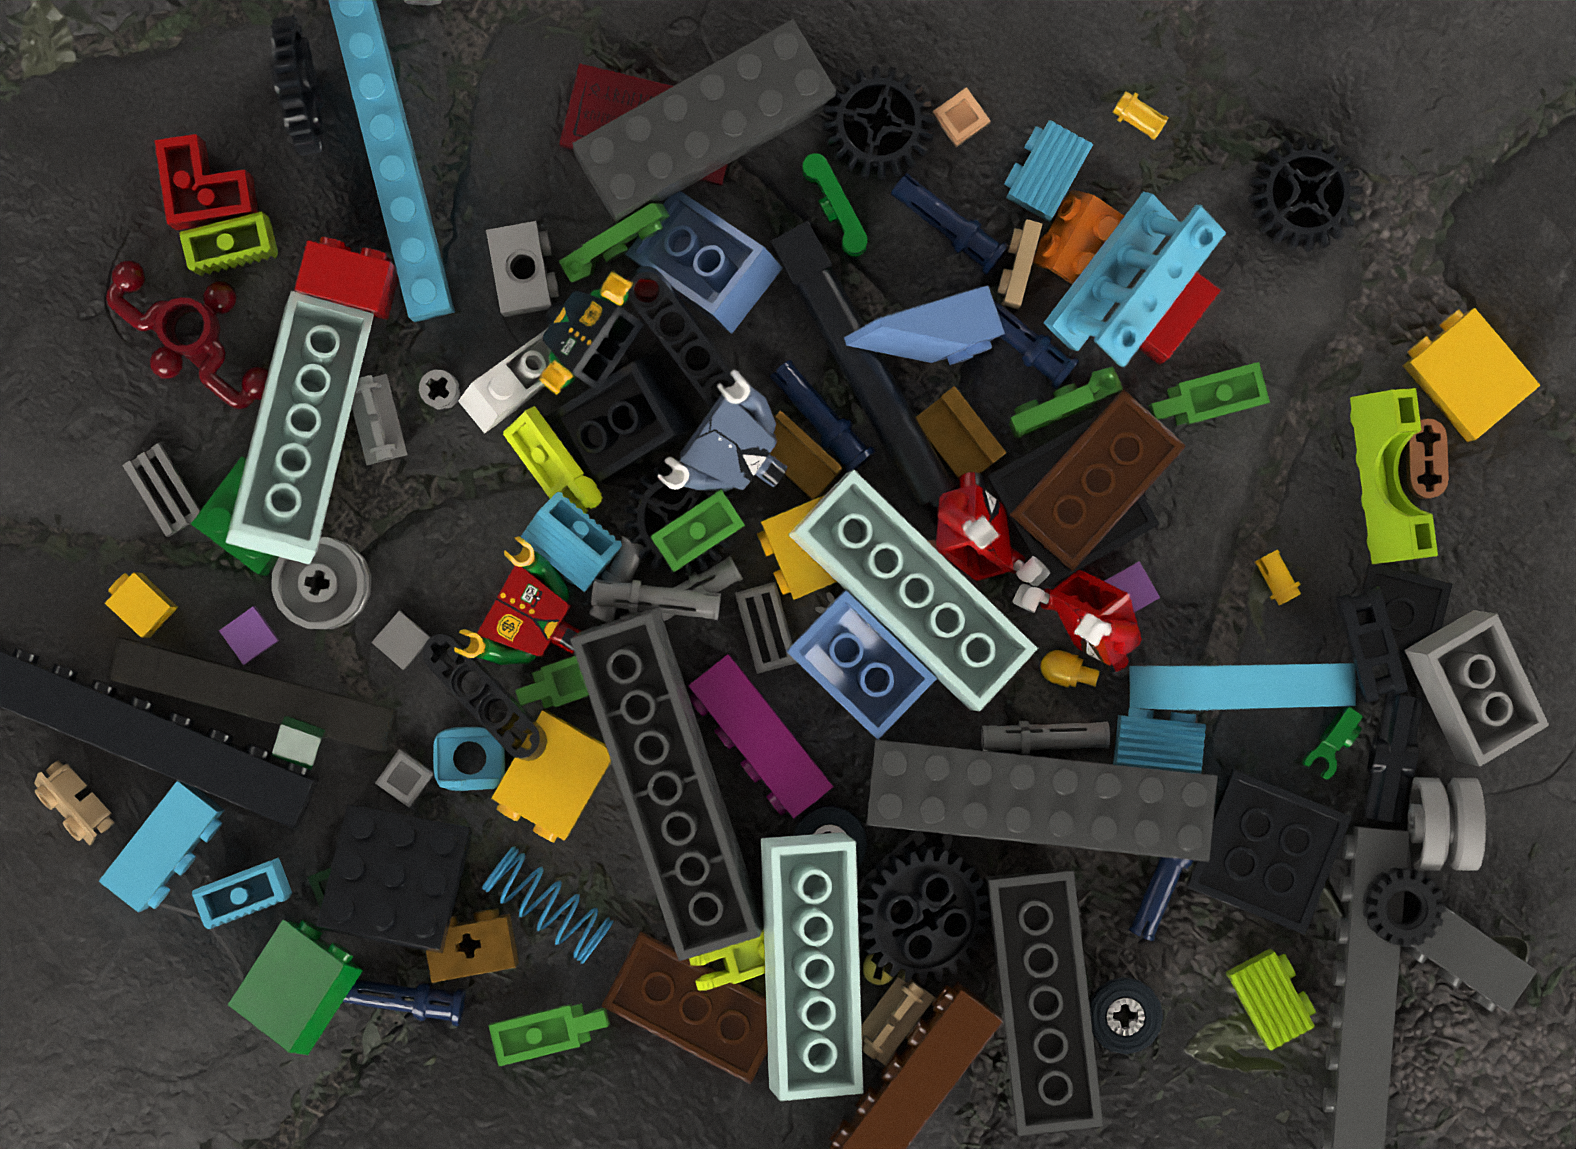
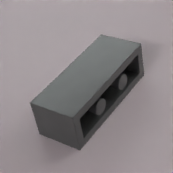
M1419 902L1405 923H1409L1416 918L1420 908ZM1446 907L1445 912L1441 913V919L1444 920L1441 927H1436L1434 931L1437 934L1432 939L1427 937L1424 939L1425 943L1419 946L1412 944L1411 947H1403L1401 949L1421 964L1427 958L1437 964L1440 969L1436 974L1454 987L1458 988L1461 983H1464L1475 992L1471 999L1490 1012H1493L1497 1006L1509 1013L1537 972V970Z

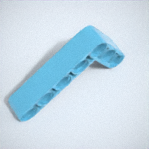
M1354 663L1129 666L1130 708L1217 710L1356 706Z

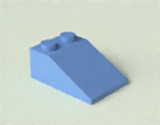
M679 191L670 196L663 204L670 215L669 218L660 222L663 229L644 241L638 237L625 255L640 267L650 266L656 268L662 273L679 297L732 334L783 267L761 244Z
M987 285L879 318L844 337L846 345L929 363L948 359L949 365H954L973 358L975 354L991 349L990 341L1005 334Z
M846 590L786 650L876 739H879L937 679Z

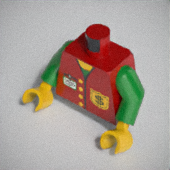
M520 536L515 537L523 546L521 553L512 556L506 550L504 551V555L515 565L477 634L467 629L460 630L459 633L470 637L469 646L463 650L454 647V651L467 658L477 657L499 665L529 664L537 656L544 657L552 643L573 655L575 652L570 639L581 630L565 622L572 608V605L567 602L569 599V589L560 572L545 557L534 551L533 547Z

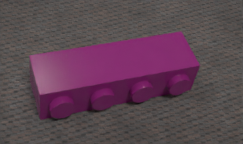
M729 654L688 685L693 691L689 696L690 702L703 717L708 713L713 716L720 725L714 729L716 735L729 750L734 746L739 749L746 758L740 765L755 783L762 778L772 791L766 797L781 816L789 812L794 819L833 788L832 783Z

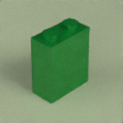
M304 919L300 923L282 920L228 1003V1006L288 1052L309 1055L363 969L351 961L354 956L353 953L338 943L332 942L329 945L320 938L323 931Z

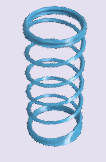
M516 846L511 847L483 884L482 890L489 892L497 881L518 862L503 890L500 903L504 904L511 900L537 875L519 910V917H524L556 887L539 919L537 931L545 929L575 900L556 936L555 945L563 943L593 914L573 954V957L577 958L580 964L584 963L610 929L614 920H610V917H607L587 945L579 952L597 918L598 907L591 909L561 938L579 903L580 894H576L542 925L560 891L562 882L561 880L556 881L524 911L543 874V867H539L505 898L525 859V853L517 856L519 849H516Z

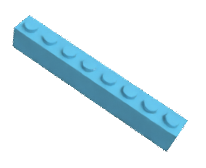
M329 0L408 317L413 322H419L454 313L455 310L377 1Z

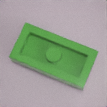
M721 489L650 537L673 572H676L744 527L745 524Z

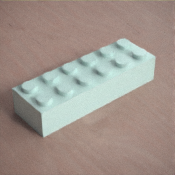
M291 291L284 309L225 543L310 564L317 550L371 329L373 313Z
M854 470L846 473L788 534L970 711H980L1038 649Z
M844 832L761 838L769 1089L779 1101L863 1094L856 841Z

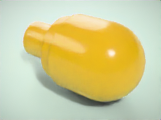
M1061 650L1047 653L1040 665L1041 673L1047 681L1068 688L1069 686L1076 687L1077 682L1096 687L1100 671L1082 666L1084 659L1078 658V655Z

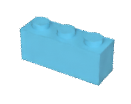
M177 781L100 878L99 882L138 913L146 910L149 906L156 909L170 892V889L165 885L175 872L179 876L183 875L197 856L192 851L201 839L207 843L219 830L223 823L218 818L224 809L199 789Z

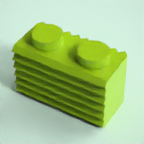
M262 211L179 232L187 267L203 277L205 272L211 275L213 270L219 273L221 268L227 271L229 266L235 269L238 264L243 267L246 262L251 265L254 260L260 262L263 258L268 261L270 256L276 259L278 255L270 219Z
M1269 948L1226 971L1262 1042L1270 1051L1315 1027L1310 1016L1316 1013L1314 1006L1305 991L1297 994L1290 981L1291 978L1296 976V973L1284 953L1277 956L1276 952Z

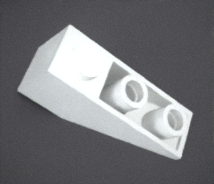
M546 330L473 381L458 400L484 433L515 412L546 386L539 380L544 369L550 364L548 356L551 350L543 342V335Z

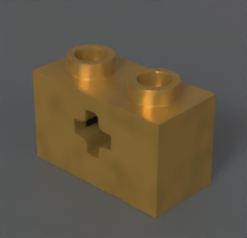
M498 908L475 912L473 913L474 920L458 923L457 916H452L443 954L426 950L431 982L515 968L519 961L510 914L499 915ZM467 933H470L472 940H480L481 945L474 950V954H470L469 948H461L460 943L467 937Z

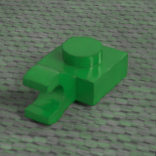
M1342 706L1319 737L1318 744L1306 753L1302 764L1310 767L1317 757H1323L1326 761V768L1320 777L1325 780L1330 779L1337 770L1336 751H1339L1342 746L1350 747L1362 730L1358 723L1363 716L1349 706Z

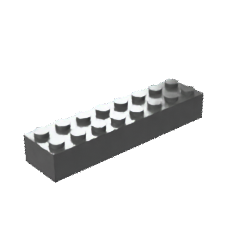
M659 607L578 632L570 640L678 960L682 961L760 937L764 929L763 917Z
M875 740L867 825L1209 862L1217 776Z

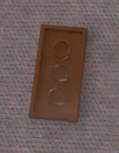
M1123 389L1009 515L1072 572L1182 452L1186 445Z
M642 930L640 931L601 1005L602 1007L749 1084L752 1083L768 1052L766 995L741 982L737 984L727 983L713 989L698 991L695 980L705 974L718 970L707 964L693 966L690 964L689 958L679 961L674 947Z

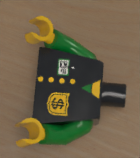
M612 272L605 280L601 289L593 290L590 294L575 291L570 295L565 304L558 302L549 308L546 318L550 326L543 335V342L551 350L548 356L550 364L544 369L539 380L555 394H558L561 388L571 384L576 376L597 391L600 390L644 326L642 322L622 309L627 303L628 290L633 283Z

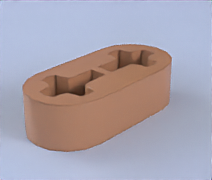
M1427 418L1420 420L1421 431L1417 434L1423 432L1424 426L1428 427L1430 434H1436V442L1429 444V456H1425L1424 443L1416 441V434L1406 443L1408 488L1413 495L1422 499L1441 495L1447 488L1449 480L1446 429L1440 422ZM1429 461L1430 475L1438 477V483L1431 485L1430 492L1426 491L1424 484H1418L1417 481L1418 476L1425 474V462Z

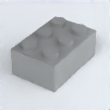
M1473 610L1404 650L1456 761L1480 767L1549 726L1498 614Z

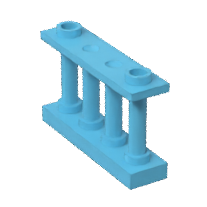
M1143 192L1050 313L1044 324L1069 349L1079 351L1090 335L1094 336L1093 340L1118 365L1125 367L1226 232L1200 205H1195L1185 220L1180 222L1177 221L1175 216L1154 194ZM1165 236L1171 237L1158 255L1152 254ZM1140 269L1146 270L1132 289L1127 288ZM1115 302L1121 303L1107 322L1101 321Z

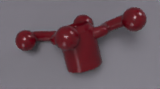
M130 260L120 262L115 266L112 272L113 283L107 290V304L139 331L153 330L157 333L158 338L165 346L156 349L150 358L151 370L156 376L162 379H170L177 376L183 368L182 356L184 355L199 368V378L203 385L229 406L235 409H243L250 406L255 399H262L269 372L266 368L256 366L246 371L242 377V390L240 392L216 374L225 361L226 356L225 348L219 341L220 324L216 315L227 313L233 309L237 298L235 289L229 283L224 281L211 283L204 292V304L192 298L179 297L170 301L161 300L155 302L143 314L123 296L126 293L137 292L142 288L145 282L144 269L137 262ZM200 313L204 320L203 332L197 341L185 346L177 337V323L185 314Z

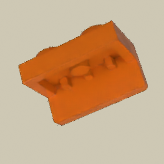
M1077 190L1070 191L1069 195L1059 205L1058 214L1049 231L1040 239L1037 252L1033 258L1034 264L1051 270L1072 285L1124 218V215L1095 195Z

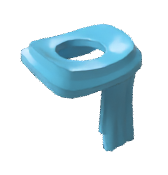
M485 727L449 728L441 731L435 737L433 743L434 777L441 788L450 791H467L498 787L505 775V749ZM468 741L478 743L486 753V763L482 770L471 775L459 771L453 760L456 748L463 742Z

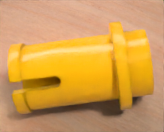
M1125 91L1112 113L1118 116L1117 121L1120 123L1122 120H1125L1150 136L1152 140H1155L1166 124L1168 117L1163 116L1137 99L1139 94L1136 92L1131 95Z
M1277 549L1256 560L1254 563L1258 566L1273 594L1269 596L1270 599H1275L1280 606L1301 595L1298 586L1301 584L1299 581L1294 582Z

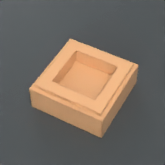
M967 87L932 112L955 147H958L991 123V120Z

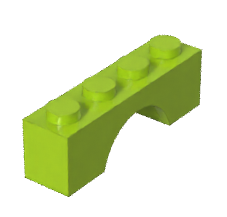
M1416 388L1388 390L1350 397V419L1355 433L1356 463L1360 471L1362 486L1361 503L1365 511L1368 532L1367 547L1371 555V563L1379 564L1438 556L1433 514L1413 505L1403 492L1399 480L1398 467L1402 450L1406 443L1421 431Z

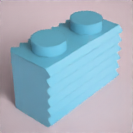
M1051 120L1048 121L1044 130L1036 126L1024 147L1031 152L1024 166L1015 163L1004 183L1005 186L1011 188L1006 198L1050 222L1093 144Z
M556 492L536 513L521 535L533 547L534 551L545 557L553 567L562 573L567 582L578 586L584 592L594 583V579H597L622 547L621 541H616L615 536L609 535L608 530H602V525L596 524L595 519H589V515L583 514L582 509L576 508L575 503H570L569 498L563 497L562 492Z
M1129 708L1128 716L1118 715L1113 765L1201 774L1206 724L1195 723V714L1171 712L1170 720L1154 719V710Z
M279 858L192 891L203 925L207 929H212L260 911L263 908L276 905L289 899L292 894Z

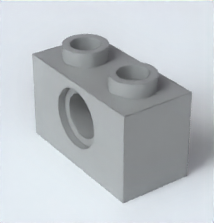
M536 221L486 230L501 314L504 317L549 309L553 305L552 298L559 297V290L555 272L547 273L545 256L552 255L548 231L540 232ZM522 258H529L535 262V271L527 279H518L513 274L515 263Z

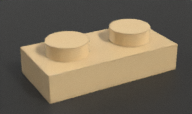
M1026 219L1022 230L1014 228L1008 252L1015 254L1011 270L1003 269L997 293L1004 294L1003 306L1019 309L1021 306L1043 223Z

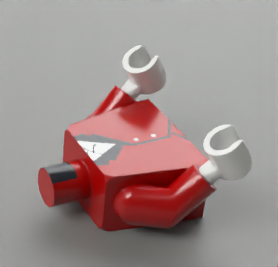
M976 472L961 475L959 477L960 489L943 493L939 498L936 550L976 581L1011 572L1016 573L1023 582L1030 583L1032 586L1040 585L1049 576L1050 571L1034 556L1025 563V557L1011 547L1006 509L1002 503L985 491L984 476Z
M1080 569L1054 589L1046 588L1042 590L1027 584H1021L1012 601L1015 605L1035 613L1039 602L1041 608L1056 611L1073 644L1079 650L1102 661L1108 672H1118L1124 669L1129 663L1127 654L1140 645L1142 640L1129 593Z

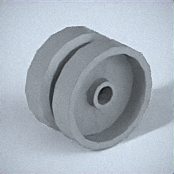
M320 537L316 553L310 564L283 557L278 558L272 571L271 591L278 609L291 622L307 629H336L351 623L364 611L371 595L372 576L365 558L353 546L338 539ZM324 575L323 579L330 580L329 588L319 590L317 580Z
M1414 777L1410 787L1407 811L1409 851L1414 869L1440 870L1446 859L1454 870H1478L1480 868L1485 849L1486 815L1482 787L1478 778H1452L1445 790L1439 778Z

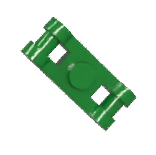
M817 153L810 154L803 161V176L807 182L818 185L824 197L818 200V203L829 223L836 220L843 232V252L852 258L860 257L864 254L867 247V235L825 157Z

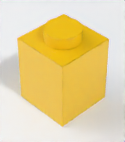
M133 572L130 576L127 573L121 575L109 588L108 592L112 596L105 602L141 638H150L178 608L143 573Z

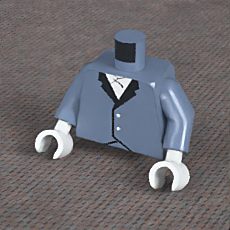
M734 370L731 372V375L736 380L732 387L724 388L722 384L718 385L719 390L722 392L721 396L680 452V460L686 465H682L673 457L666 458L665 462L673 468V471L668 476L659 474L658 479L671 489H679L683 486L699 491H720L722 489L723 492H728L734 487L743 490L754 475L770 486L775 487L785 474L787 466L770 455V452L777 443V438L774 434L776 421L768 402L762 394L746 383L738 371Z

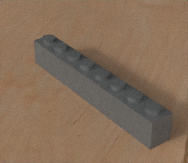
M1351 825V834H1345L1343 839L1342 854L1343 859H1348L1347 876L1341 877L1339 885V899L1345 902L1344 918H1338L1336 925V942L1342 944L1341 960H1335L1333 965L1332 980L1333 985L1338 986L1337 1003H1331L1329 1011L1330 1028H1335L1334 1045L1328 1044L1326 1051V1069L1332 1070L1331 1086L1325 1087L1323 1091L1322 1106L1323 1112H1328L1327 1129H1321L1319 1149H1384L1400 945H1393L1381 939L1367 925L1369 923L1368 919L1363 915L1362 909H1365V903L1362 901L1363 896L1367 895L1370 890L1367 886L1370 882H1375L1378 879V874L1381 872L1387 873L1392 868H1407L1409 831L1403 829ZM1405 891L1395 893L1388 903L1390 917L1395 922L1401 924Z

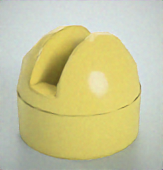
M868 954L863 961V974L865 978L875 985L889 983L894 977L883 970L881 980L873 978L876 964L871 959L874 954Z

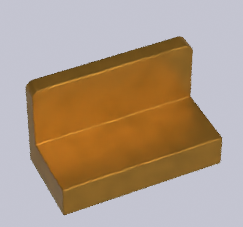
M955 386L916 417L930 443L958 479L965 473H981L1006 453Z
M779 411L775 415L776 428L774 434L776 435L777 443L770 452V455L787 466L785 475L814 500L841 472L843 467L782 411Z

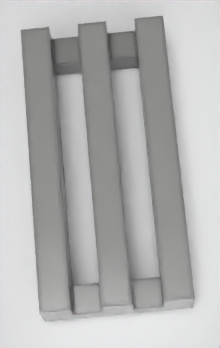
M157 443L147 452L139 454L134 460L122 465L166 537H170L191 524L201 511L161 444ZM155 457L158 458L191 512L190 514L183 515L150 460ZM143 466L176 520L172 525L137 468Z
M776 582L735 593L757 674L798 663L787 652V657L779 659L762 594L770 592L785 650H787L792 645V640ZM754 597L771 659L770 662L763 663L746 598Z

